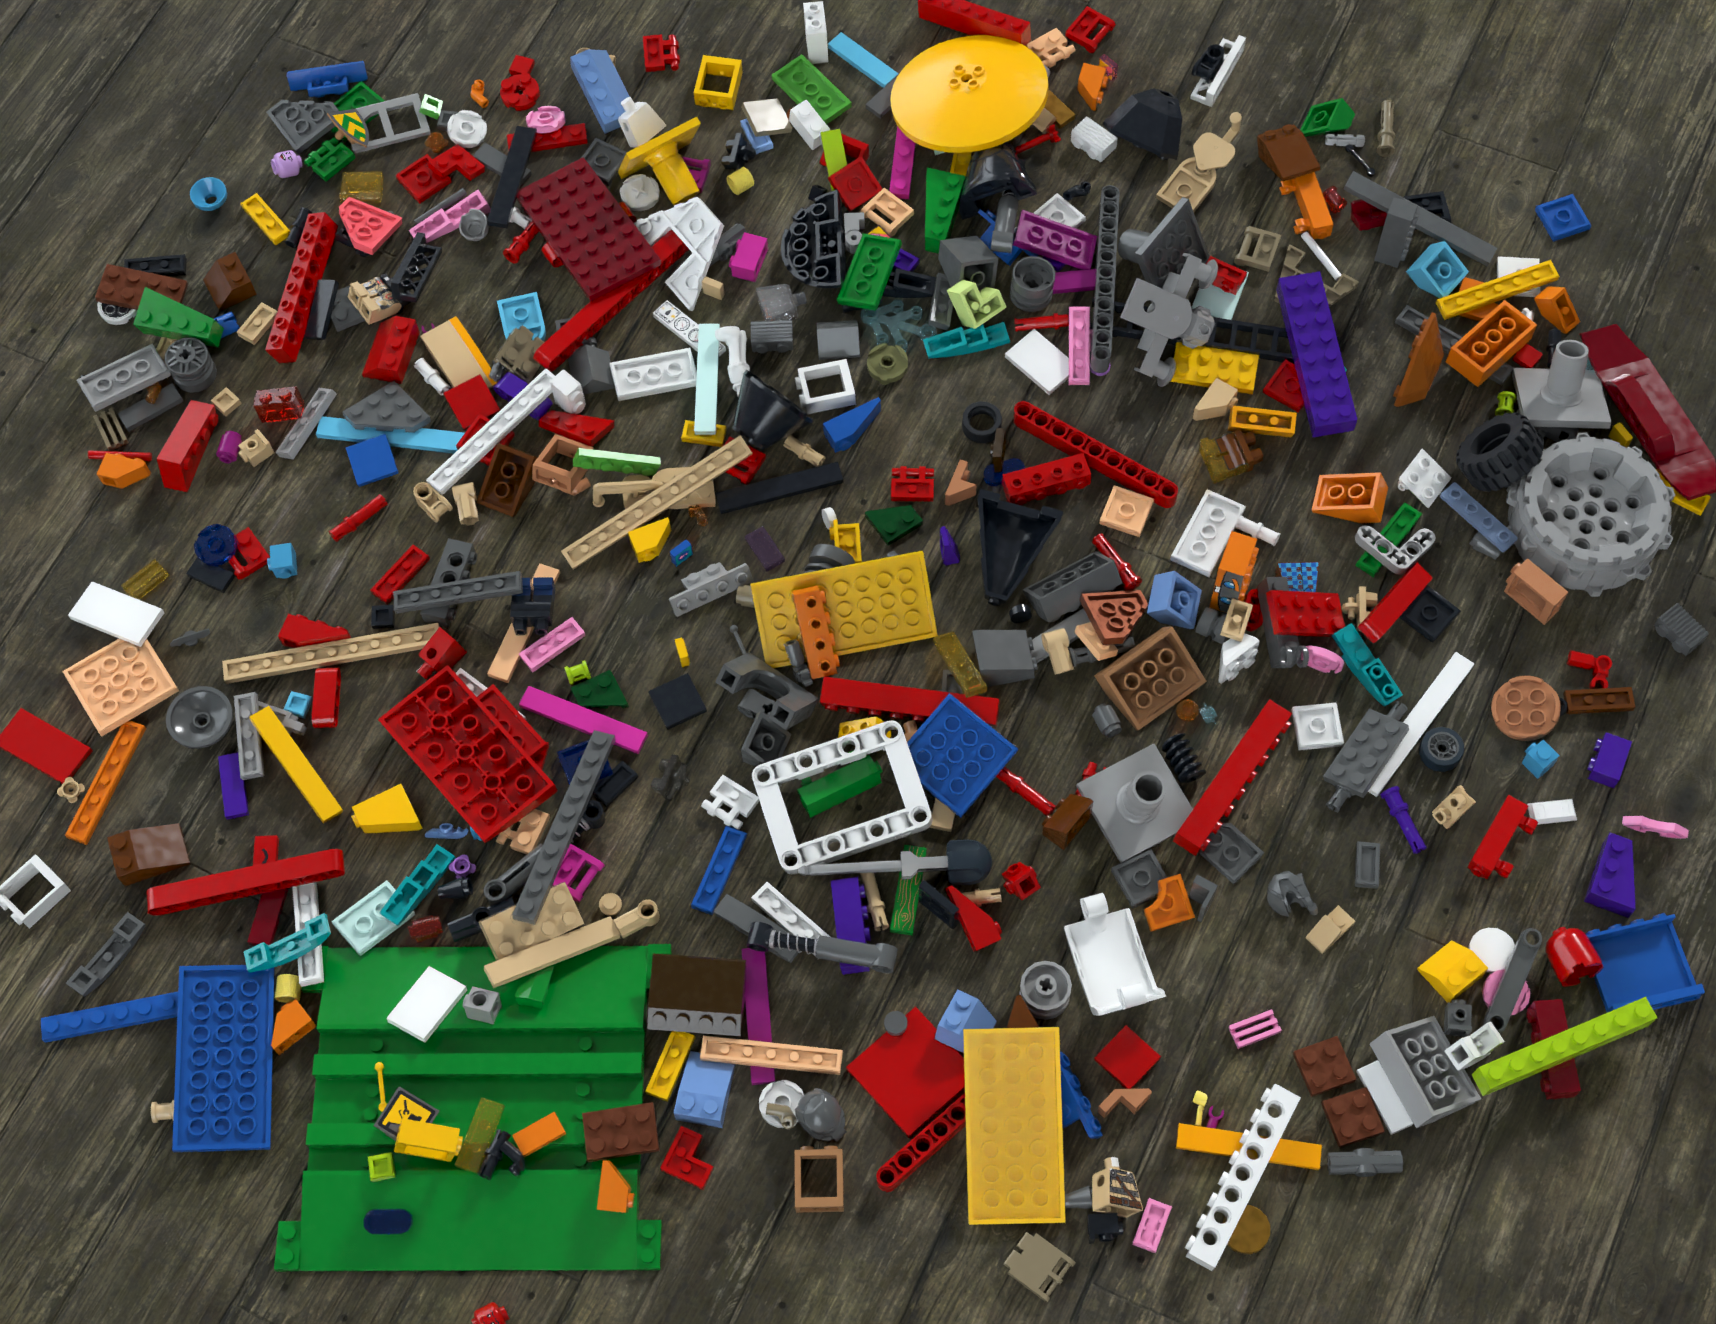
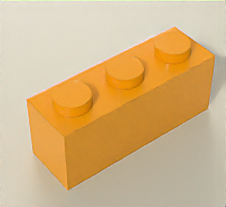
M1233 406L1230 409L1228 430L1235 431L1240 429L1241 432L1253 431L1255 434L1291 438L1295 434L1297 413Z

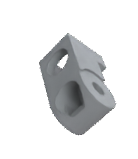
M864 212L844 213L846 250L852 254H855L862 237L859 229H865Z

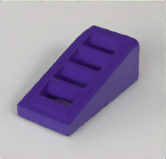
M943 526L940 528V551L943 564H956L960 562L957 544L946 527Z

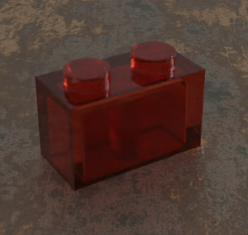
M293 386L257 390L253 406L261 422L265 423L301 419L305 403L297 387Z

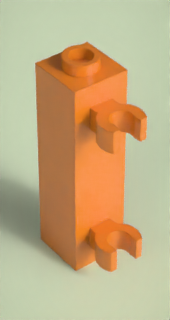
M1315 172L1281 181L1282 186L1279 187L1281 195L1294 191L1303 218L1295 220L1296 226L1293 227L1295 234H1301L1308 230L1313 239H1324L1331 236L1334 224Z

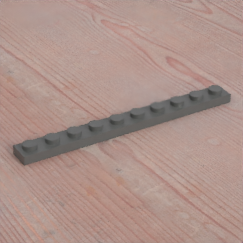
M593 731L513 911L512 916L514 920L533 925L536 924L616 741L615 735Z

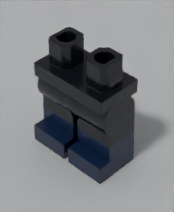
M553 577L533 578V584L531 578H522L523 593L512 595L510 618L515 634L517 636L526 635L527 627H535V634L547 635L549 626H552L556 588Z

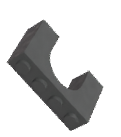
M750 652L723 664L716 679L717 684L732 694L744 688H756L772 695L777 701L768 718L785 730L811 717L819 698Z

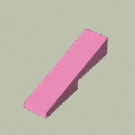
M476 190L447 211L441 208L411 228L409 232L413 238L417 232L425 233L426 243H429L459 228L461 216L467 214L469 209L481 210L486 215L490 213L491 207L480 191Z

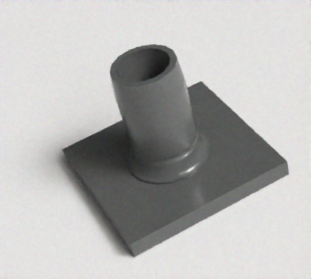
M1183 197L1152 233L1128 229L1121 235L1118 243L1120 257L1139 264L1145 281L1160 288H1163L1169 272L1181 274L1187 257L1182 256L1183 253L1202 259L1201 262L1206 264L1210 257L1190 201Z

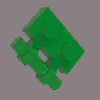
M335 137L323 142L322 147L317 151H312L308 154L309 157L304 160L307 167L311 166L313 171L325 182L356 158L355 154L342 142L338 144L339 142Z

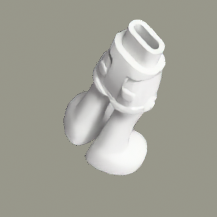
M736 326L722 327L715 331V337L718 341L725 342L729 348L728 374L731 383L734 384L733 390L737 391V396L739 397L743 373L745 370L750 371V367L746 363V332L739 330V327Z

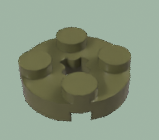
M883 343L875 346L868 355L867 370L871 377L879 381L880 384L887 385L896 382L908 371V356L898 345L894 347L888 346V343ZM884 361H892L890 366H884Z

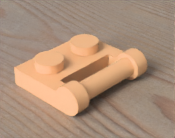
M885 188L873 197L860 211L864 212V218H869L885 230L889 237H893L897 230L914 215V209ZM876 208L893 222L889 224L874 213L873 210Z

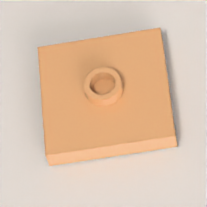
M1114 485L1099 524L1140 537L1154 503V498Z

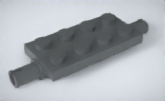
M1396 701L1387 715L1372 709L1366 712L1323 776L1324 781L1332 784L1336 790L1326 803L1330 810L1333 811L1335 808L1334 812L1338 813L1346 799L1353 795L1365 797L1409 731V725L1400 722V719L1408 710L1405 704H1400V702Z

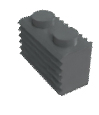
M792 320L751 321L752 352L766 353L768 351H778L784 353L788 350L792 351Z
M1676 603L1662 614L1654 624L1657 633L1661 637H1666L1672 643L1673 649L1678 653H1683L1685 656L1702 644L1709 635V632L1702 625H1699V622H1696L1679 603Z

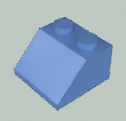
M1176 571L1155 575L1147 614L1163 624L1194 629L1202 590Z
M957 989L938 1024L935 1040L964 1053L963 1029H993L997 1021L979 999Z

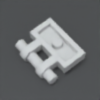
M722 775L710 791V795L716 799L713 803L705 799L701 807L706 809L709 815L717 816L723 820L725 825L733 826L739 830L743 822L738 820L737 816L741 814L747 818L758 804L759 798ZM723 803L732 808L729 813L720 808Z

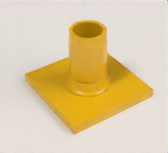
M698 117L627 152L618 170L620 178L623 179L650 165L653 167L657 179L673 206L684 203L696 196L700 191L683 158L678 154V150L691 143L701 124Z

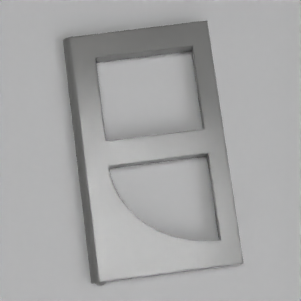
M415 93L356 108L364 122L370 117L379 114L386 137L369 141L367 147L358 143L351 144L354 154L430 135L431 132L426 116L419 112L421 106L419 94ZM413 105L420 129L394 135L387 111Z

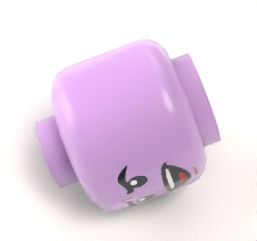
M292 150L283 151L274 155V158L271 159V167L273 173L280 178L293 177L299 174L302 160Z

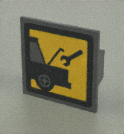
M398 1087L375 1122L374 1127L396 1141L402 1118L432 1124L439 1110L403 1088Z

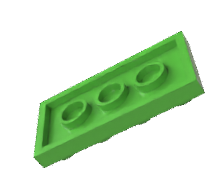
M802 54L772 74V80L797 105L807 99L826 125L852 107V102Z

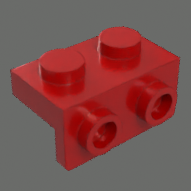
M1210 256L1206 264L1212 259L1218 264L1217 276L1212 285L1221 288L1224 292L1236 295L1247 277V272Z

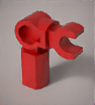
M1573 650L1569 652L1567 665L1587 670L1593 669V676L1595 677L1589 684L1590 689L1595 687V683H1600L1602 688H1608L1606 678L1612 667V660L1608 656L1601 655L1595 658L1591 654Z

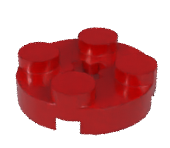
M522 73L504 79L501 82L500 95L506 107L509 108L510 106L517 111L530 109L536 104V100L540 96V90L537 81L530 74ZM519 90H523V94L519 95V93L516 92Z

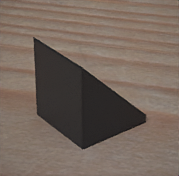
M813 185L808 199L814 201L816 197L825 194L828 189L819 185Z

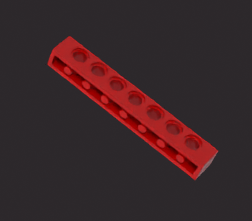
M325 212L308 214L265 348L278 363L296 362L306 331L318 279L322 280L335 233L338 229V225Z

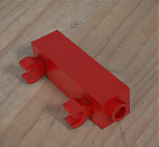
M1510 795L1507 796L1467 867L1474 875L1488 879L1494 870L1504 878L1509 876L1514 866L1499 858L1518 826L1524 832L1532 835L1539 823L1532 818L1524 816L1529 807L1527 804Z

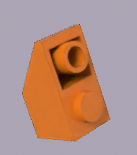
M1083 63L1078 79V92L1090 109L1096 111L1098 103H1102L1104 95L1102 89L1107 87L1109 77L1106 76L1105 67Z
M106 453L98 469L97 476L102 484L123 489L150 476L151 472L146 462L139 458L130 459L119 453Z

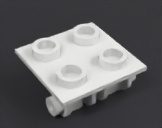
M1421 449L1399 477L1398 488L1401 491L1409 489L1429 508L1451 477Z

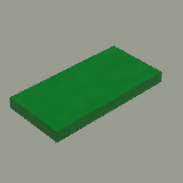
M862 234L838 295V304L877 310L902 245L900 239Z

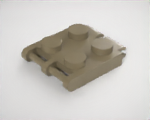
M522 325L519 329L515 328L512 330L493 361L501 363L508 369V372L514 373L521 380L529 384L541 366L533 359L534 353L544 341L539 337L531 340L534 334ZM501 358H504V359H505L506 361H508L512 366H510L509 364H507V363H506L505 361H503ZM516 369H518L519 371H521V372H522L524 375H526L527 377L525 378L522 374H520L518 371H516Z
M1026 1232L1016 1246L1022 1253L1020 1254L1013 1250L1004 1262V1265L1010 1269L1008 1275L1048 1303L1051 1299L1049 1297L1058 1284L1061 1285L1063 1276L1070 1266L1073 1267L1076 1262L1036 1233L1033 1237ZM1064 1263H1066V1265H1065L1064 1268L1061 1270V1272L1059 1273V1275H1056L1057 1272L1061 1269L1062 1265H1063ZM1053 1280L1054 1282L1051 1284V1286H1050L1049 1289L1046 1291V1293H1044V1291L1046 1290L1047 1286H1048V1285L1050 1284V1282Z

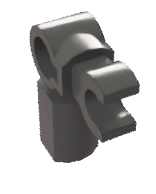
M794 639L784 643L790 664L793 666L792 671L796 681L802 682L804 687L813 684L798 640Z

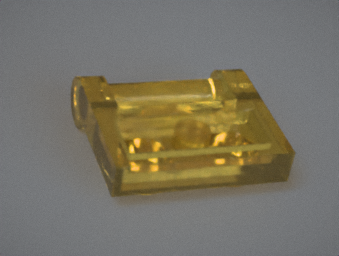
M343 172L339 196L340 203L342 204L348 197L361 202L374 201V203H381L383 172Z

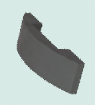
M127 912L112 929L115 933L85 967L81 965L66 984L83 997L91 993L121 964L138 941L146 925Z

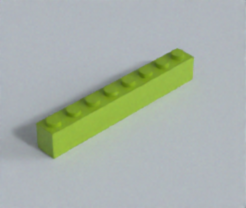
M1644 997L1482 1065L1476 1069L1472 1077L1482 1096H1485L1648 1027L1657 1019V1016L1647 998Z

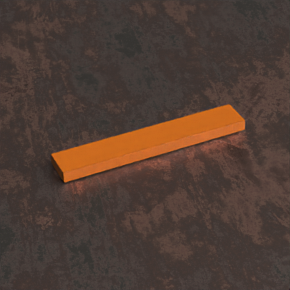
M132 721L121 725L65 834L66 838L85 845L88 844L146 730L144 725Z

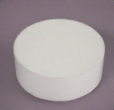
M831 507L822 509V518L827 529L834 527L833 520L837 519L834 510Z

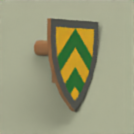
M357 109L327 113L330 120L339 129L335 134L336 139L342 140L345 135L351 144L358 143L367 147L369 131Z

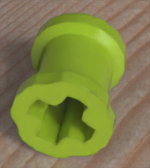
M1508 391L1500 392L1497 396L1499 404L1495 415L1502 416L1504 411L1511 414L1515 413L1513 406L1517 396Z
M585 660L582 661V664L570 668L568 666L564 667L570 686L574 685L576 681L591 678Z

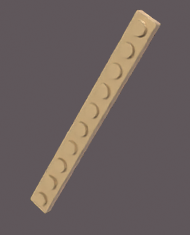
M741 435L561 550L562 554L574 570L627 536L629 531L644 525L752 455L751 450Z
M439 623L225 660L222 661L224 681L226 684L420 650L423 649L440 626Z

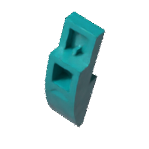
M1352 623L1332 635L1343 653L1341 657L1347 666L1381 705L1385 707L1403 695L1379 658L1375 659Z

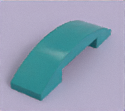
M323 913L304 922V929L271 945L262 942L244 951L247 971L256 972L283 965L318 947L331 934L327 914Z

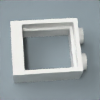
M823 1L803 3L808 59L812 64L828 63L827 31Z
M847 359L798 369V377H795L797 390L801 389L802 395H799L801 407L806 408L807 414L856 405L855 391ZM840 374L844 392L810 398L807 380Z
M35 854L0 886V906L5 911L9 908L13 912L11 917L19 926L24 923L28 928H31L71 890ZM40 872L55 888L24 915L9 899Z

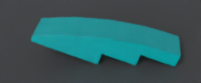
M1004 322L986 328L982 324L976 329L970 328L964 331L962 327L923 339L929 359L970 354L1011 343Z
M436 844L424 861H420L409 877H405L379 914L399 926L433 889L456 857Z

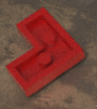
M459 144L428 162V168L441 179L455 170H458L470 181L485 172V166Z
M680 1126L660 1170L704 1190L714 1167L694 1158L703 1136Z

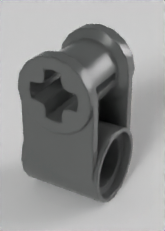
M749 689L737 706V709L746 717L755 720L759 711L769 717L776 702L763 696L756 690Z

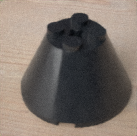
M745 370L733 421L734 426L732 429L747 438L749 436L748 441L751 444L764 450L812 424L814 419L807 417L805 411L770 385L768 386L758 376Z

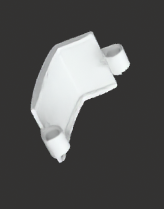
M1103 893L1080 899L1085 920L1064 926V931L1092 1014L1100 1016L1166 997L1165 991L1156 986L1130 909L1126 908L1108 913V905Z

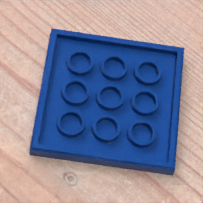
M950 693L907 742L922 787L960 818H962L1018 752L1017 747Z

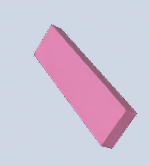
M1069 307V385H1090V307Z

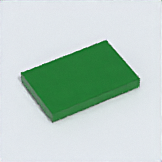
M361 81L338 99L334 105L339 111L384 102L385 100ZM376 114V115L370 117V118L365 122L366 125H367L371 120H373L376 116H378L379 114ZM336 126L331 129L335 134L339 130ZM345 135L342 138L344 142L348 140Z

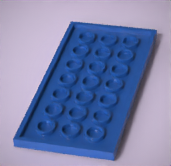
M246 965L179 966L173 1153L271 1150L273 1048L271 1043L274 1025L275 967L262 971L248 972Z

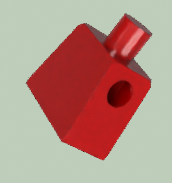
M439 627L420 651L419 656L425 662L416 672L427 680L434 671L438 673L447 665L452 668L467 652L454 638Z

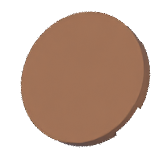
M1518 676L1510 679L1495 692L1491 704L1492 717L1498 729L1508 737L1520 741L1536 740L1547 735L1556 726L1561 711L1557 692L1544 682L1543 679L1534 676Z

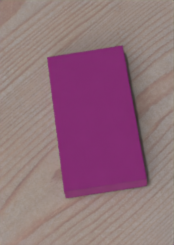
M1021 210L1013 245L1067 265L1087 270L1092 265L1098 236Z

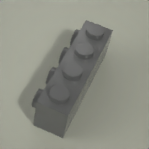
M1394 197L1387 213L1374 261L1398 268L1400 261H1405L1419 214H1416L1417 204Z

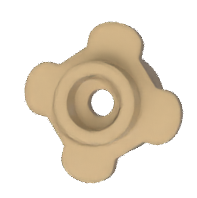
M67 777L61 788H58L57 794L60 797L64 796L67 798L69 803H75L79 794L85 791V787L83 784H78L74 781L72 777Z

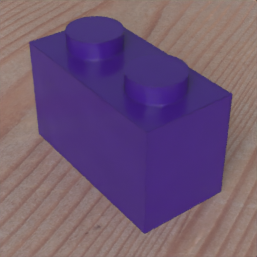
M1607 732L1602 739L1598 738L1593 751L1597 752L1595 758L1591 757L1587 766V770L1590 771L1588 779L1615 788L1620 780L1632 741Z

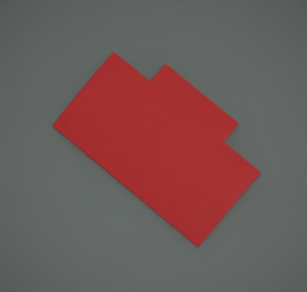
M449 665L441 669L378 719L484 843L521 820L558 791L555 784L533 761L537 755L548 747L541 736L494 684L476 697Z

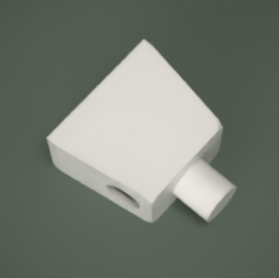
M631 97L621 102L626 112L618 118V121L630 147L636 148L648 142L666 127L664 121L646 102L634 103Z

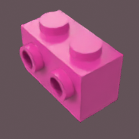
M744 232L742 239L737 241L735 256H731L729 262L733 277L756 282L768 252L767 238Z

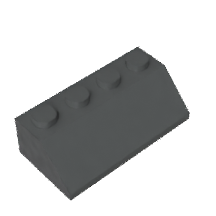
M1095 551L1024 588L1023 593L1040 618L1047 622H1054L1060 619L1061 615L1079 609V606L1082 605L1080 602L1081 594L1111 592L1116 589V586L1122 584V580L1114 560Z

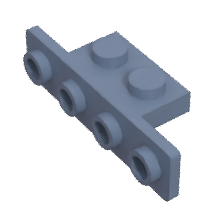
M1454 482L1441 493V499L1501 552H1505L1518 540L1515 534L1457 483Z

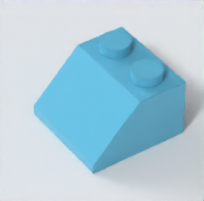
M1443 241L1430 244L1406 272L1419 288L1438 298H1443L1452 292L1469 271L1449 245Z

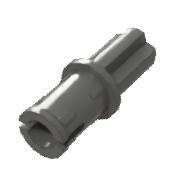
M492 361L493 367L489 377L497 382L502 378L504 370L507 368L499 362Z

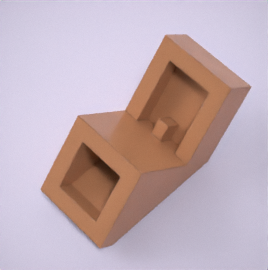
M1149 1088L1114 1089L1099 1105L1097 1112L1105 1118L1121 1102L1135 1115L1150 1099L1152 1091Z

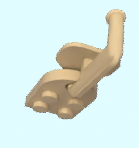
M1234 112L1230 115L1232 126L1223 138L1213 133H1204L1193 145L1195 157L1184 160L1156 194V199L1173 208L1182 197L1187 198L1190 201L1193 212L1196 211L1215 186L1216 169L1226 167L1235 156V148L1231 143L1240 132L1242 116L1239 112Z
M690 467L666 468L658 471L652 479L644 475H629L622 482L597 483L593 486V505L595 507H602L604 505L605 499L602 497L603 494L622 493L624 508L627 509ZM713 480L668 509L715 507Z

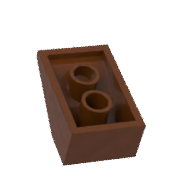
M1288 124L1280 129L1268 130L1263 134L1257 135L1259 158L1282 181L1321 170L1302 131L1294 124Z
M497 443L476 503L515 517L535 483L532 480V467L538 457Z
M179 823L132 829L107 837L117 878L124 886L190 864Z

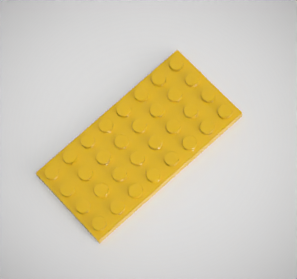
M923 551L750 584L764 660L772 668L791 665L784 643L794 639L798 640L805 659L804 662H807L792 591L816 585L820 591L824 590L826 604H823L824 612H828L831 624L827 626L829 633H833L835 646H832L833 654L840 656L938 637Z
M1059 1027L963 1029L968 1224L1066 1223Z

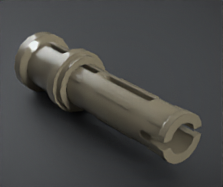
M1385 100L1381 104V130L1377 135L1379 146L1376 152L1379 156L1389 157L1395 152V147L1393 146L1396 136L1393 131L1394 102L1391 103V100Z

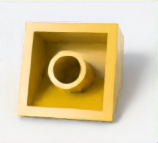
M1452 940L1417 968L1420 974L1447 1003H1451L1452 1000L1476 983L1488 969L1472 950Z

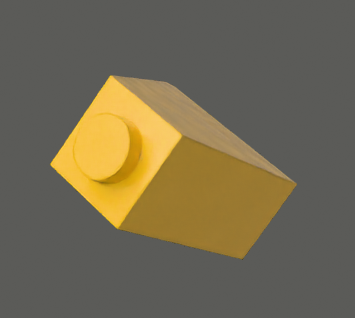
M402 784L352 806L355 815L351 816L357 828L361 827L364 833L419 831L423 829Z

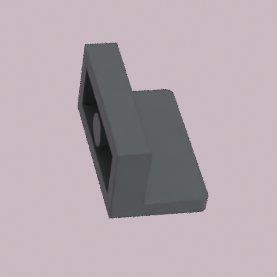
M1199 875L1193 881L1189 898L1202 904L1197 921L1202 922L1214 900L1218 885Z

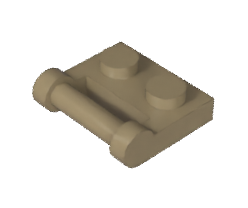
M1248 226L1245 228V237L1239 254L1235 256L1234 263L1238 266L1246 265L1269 272L1281 235ZM1258 238L1253 256H1247L1252 239Z

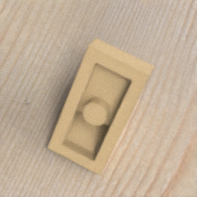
M1338 905L1328 916L1324 915L1306 936V939L1323 954L1354 925L1355 920Z

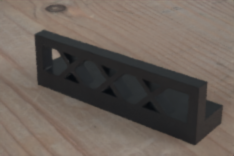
M417 232L391 281L393 299L417 302L442 253V247L426 245L425 233ZM425 252L434 253L428 257L424 255ZM424 264H426V265L428 266V267L423 268V269H420V270H419V268H418V266H421V265H424ZM416 277H420V278H421V280H418V281H415V282H412V280H411V279L416 278ZM411 289L415 291L414 294L404 293Z

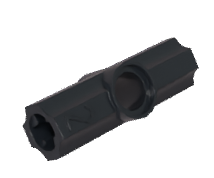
M509 898L487 908L478 907L472 914L447 923L454 942L456 943L478 933H483L478 923L482 917H490L515 905L513 899Z

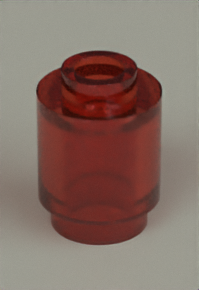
M429 915L412 920V925L408 926L411 940L416 938L417 943L438 937V934L443 933L439 915L434 917Z

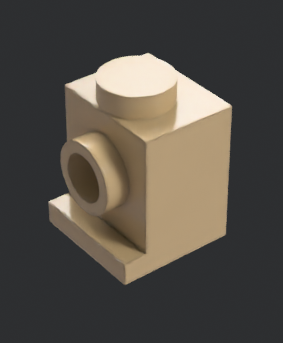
M258 429L254 431V435L238 445L241 450L238 454L245 463L249 461L253 467L274 454L269 441Z

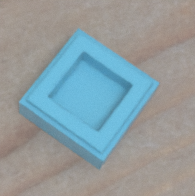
M291 691L283 710L305 719L313 698L312 696Z

